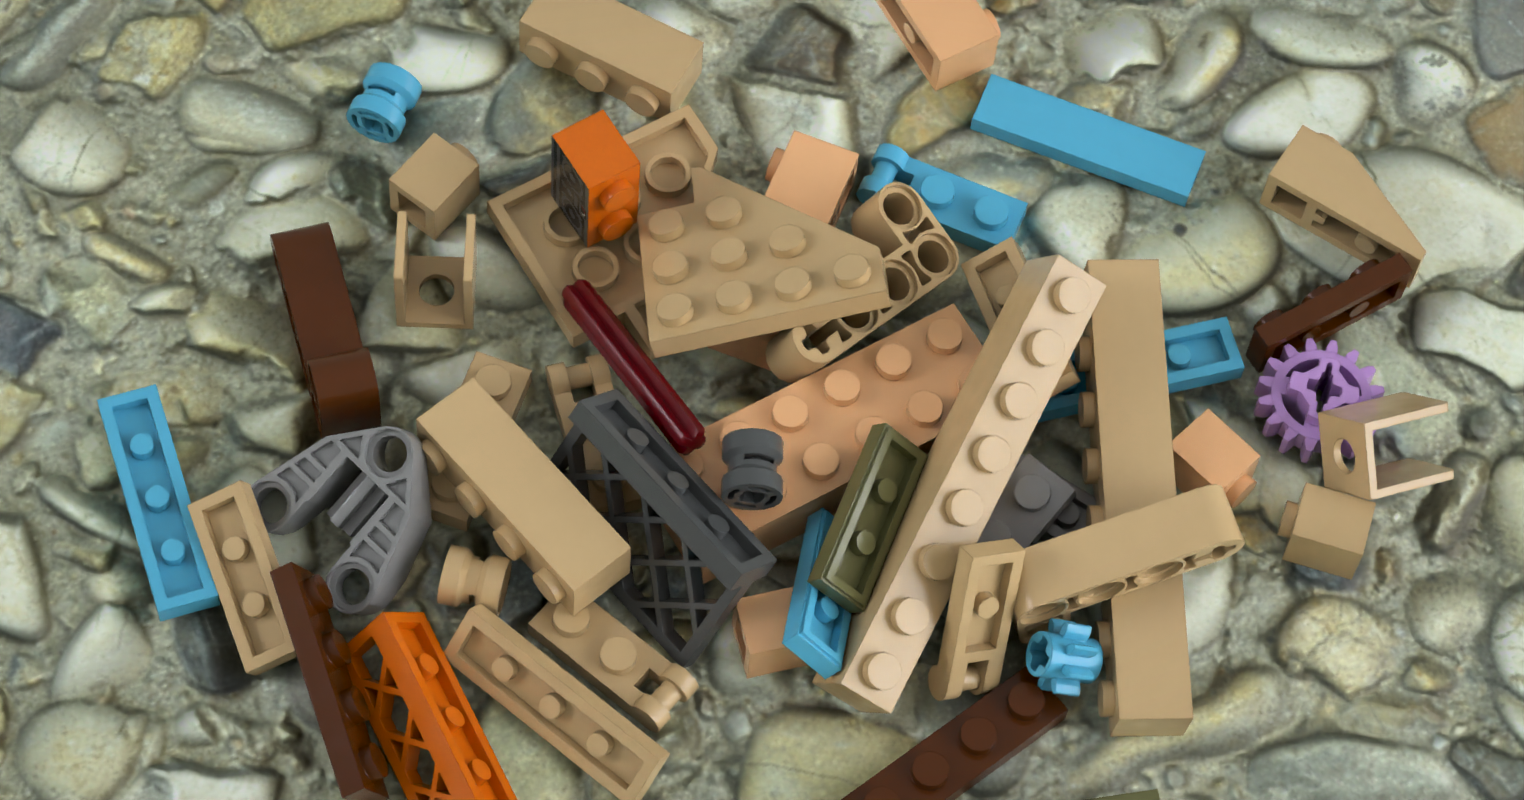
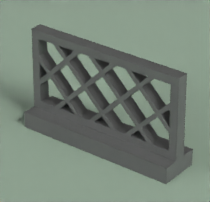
M618 389L579 400L568 417L574 425L551 458V461L568 480H571V483L589 502L587 480L605 481L608 512L599 513L628 544L627 523H644L648 555H631L630 573L612 586L610 590L678 665L683 668L691 666L706 648L752 582L766 577L777 562V559ZM586 439L600 451L603 470H586L583 443ZM621 480L627 481L639 493L643 513L625 512ZM661 524H667L681 539L683 556L665 555ZM632 565L650 566L653 597H644L635 587ZM666 566L684 567L688 598H670ZM701 567H707L726 587L719 599H705ZM672 609H690L693 635L688 642L674 629Z

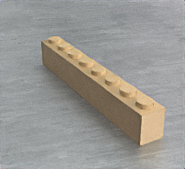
M1060 254L1027 260L928 453L927 460L865 611L851 614L841 671L826 680L816 673L812 681L816 686L860 712L892 713L950 598L960 545L978 542L1107 286Z
M1159 259L1087 260L1084 271L1107 285L1074 351L1076 371L1085 372L1087 392H1080L1079 424L1081 428H1089L1090 448H1084L1082 455V476L1084 484H1093V493L1096 505L1087 506L1086 526L1176 495ZM1183 574L1101 602L1102 621H1095L1093 638L1102 647L1103 658H1105L1106 680H1099L1097 701L1100 717H1109L1110 737L1183 736L1193 720Z

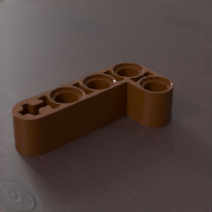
M329 222L270 234L274 261L321 439L330 435L381 427L380 397L373 362L368 347H363Z

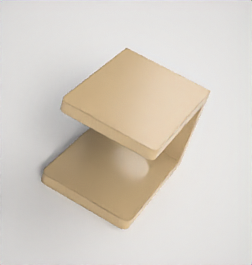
M398 211L394 260L396 325L400 327L473 329L477 270L476 214H467L464 257L409 255L407 211ZM443 279L452 285L454 295L450 301L443 305H431L421 298L420 289L428 280Z
M1399 392L1318 412L1324 488L1367 500H1374L1454 479L1452 468L1412 458L1375 466L1373 443L1374 430L1448 412V402L1407 392ZM1343 439L1351 445L1354 452L1355 466L1353 471L1346 467L1341 456V443Z

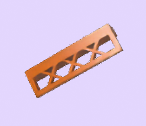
M382 612L347 643L351 653V663L346 666L353 686H356L361 691L366 700L370 713L369 722L407 800H517L425 613ZM375 644L383 657L380 680L372 679L362 659V656ZM395 695L403 698L409 710L405 733L397 730L391 718ZM420 748L428 750L435 763L432 785L424 784L417 771Z

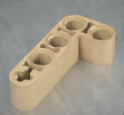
M892 182L885 185L860 205L853 213L851 219L854 236L880 247L885 265L891 307L842 317L845 322L841 318L780 331L768 342L765 351L766 362L771 372L778 379L787 383H795L819 371L951 277L957 270L959 256L954 242L921 196L911 186L901 182ZM808 337L815 346L809 351L802 343Z
M1217 484L1202 486L1024 548L1026 551L1012 617L1020 642L1028 644L1036 632H1048V623L1051 618L1071 621V612L1212 564L1238 552L1243 548L1245 542L1223 487Z

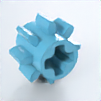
M1051 618L1048 623V632L1038 631L1031 637L1026 649V665L1032 676L1040 677L1037 686L1041 690L1052 691L1053 694L1078 697L1081 690L1080 683L1091 684L1097 679L1102 669L1103 651L1096 639L1089 638L1092 629L1090 625Z

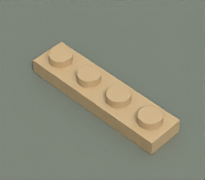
M483 604L469 608L444 650L452 666L620 800H642L670 755L667 750Z

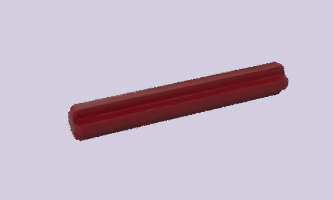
M578 279L573 285H567L562 291V297L564 298L563 306L674 449L683 455H689L694 449H700L706 442L704 427L591 283L584 279Z

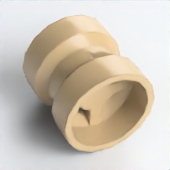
M451 544L440 577L437 603L456 608L463 603L470 604L474 602L475 606L483 604L499 617L508 590L512 560L508 557L492 554L485 561H482L481 557L475 556L471 549Z

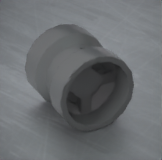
M758 428L739 429L724 436L722 440V460L728 466V472L723 475L721 480V498L724 503L730 507L742 510H764L781 503L783 499V479L777 473V466L783 460L784 442L781 436L775 432Z

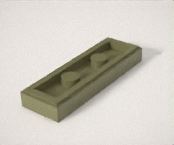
M887 423L872 425L807 580L808 583L849 613L865 611L928 457L925 452Z

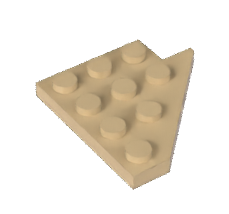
M689 104L622 136L640 162L638 215L694 203L690 168L700 166L713 172L717 162L718 147ZM551 171L487 201V214L573 348L590 339L563 306L564 298L562 297V291L567 285H573L578 279H584L591 283L621 323L626 324L650 360L656 359L649 343L638 220L620 238L612 241L603 239L587 248L551 196Z
M700 166L690 168L694 203L637 215L649 343L655 358L891 307L885 265L880 247Z

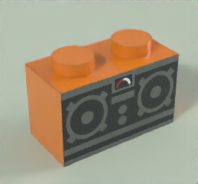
M601 110L552 135L551 196L587 248L603 239L612 241L626 234L633 224L637 222L640 162L605 111Z

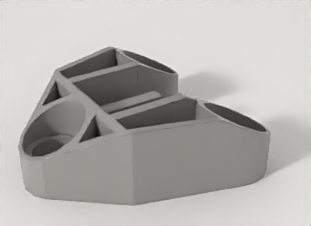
M383 426L326 436L251 485L261 516V504L270 492L278 489L286 497V512L279 521L270 524L262 516L267 533L278 535L294 533L307 525L327 507H331L327 512L331 517L330 521L338 528H342L349 536L354 537L349 542L351 546L330 569L325 581L333 598V608L341 613L367 616L376 614L386 608L406 581L432 523L427 458L422 450V442L417 435L409 430L398 427ZM397 437L406 445L407 457L401 468L397 471L389 472L385 462V449L388 441ZM361 570L369 580V593L362 602L352 605L344 597L343 583L350 573Z

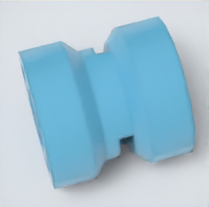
M385 62L373 63L363 79L364 92L353 99L346 112V117L350 125L367 138L383 143L396 142L406 125L404 114L415 107L422 93V86L410 72L399 66Z

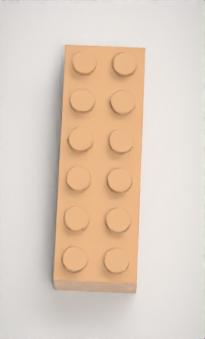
M953 303L704 427V436L706 437L704 445L700 449H694L689 455L678 454L722 500L721 480L723 475L728 472V466L722 460V440L724 436L739 429L758 428L775 432L782 437L784 442L783 460L777 466V473L783 479V499L781 503L764 510H742L727 505L770 551L805 533L808 516L822 507L835 516L872 425L887 423L928 455L983 346ZM663 524L683 556L681 539L667 524ZM701 567L703 584L717 578L707 567Z

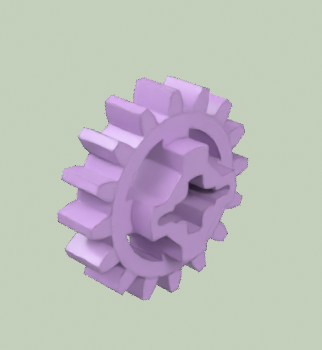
M1313 338L1306 339L1301 353L1292 345H1285L1279 359L1270 357L1267 360L1262 373L1264 376H1259L1254 390V394L1260 397L1254 408V416L1269 417L1266 420L1262 434L1265 437L1279 434L1283 439L1278 451L1283 454L1293 446L1301 449L1300 459L1303 463L1309 461L1313 452L1321 454L1318 413L1316 412L1318 402L1315 401L1318 389L1322 391L1320 401H1322L1321 412L1383 397L1385 392L1383 386L1369 385L1376 372L1374 366L1359 369L1355 365L1359 352L1354 349L1343 357L1337 354L1338 345L1335 340L1329 342L1325 351L1317 349ZM1343 439L1341 453L1348 459L1354 457L1353 449Z

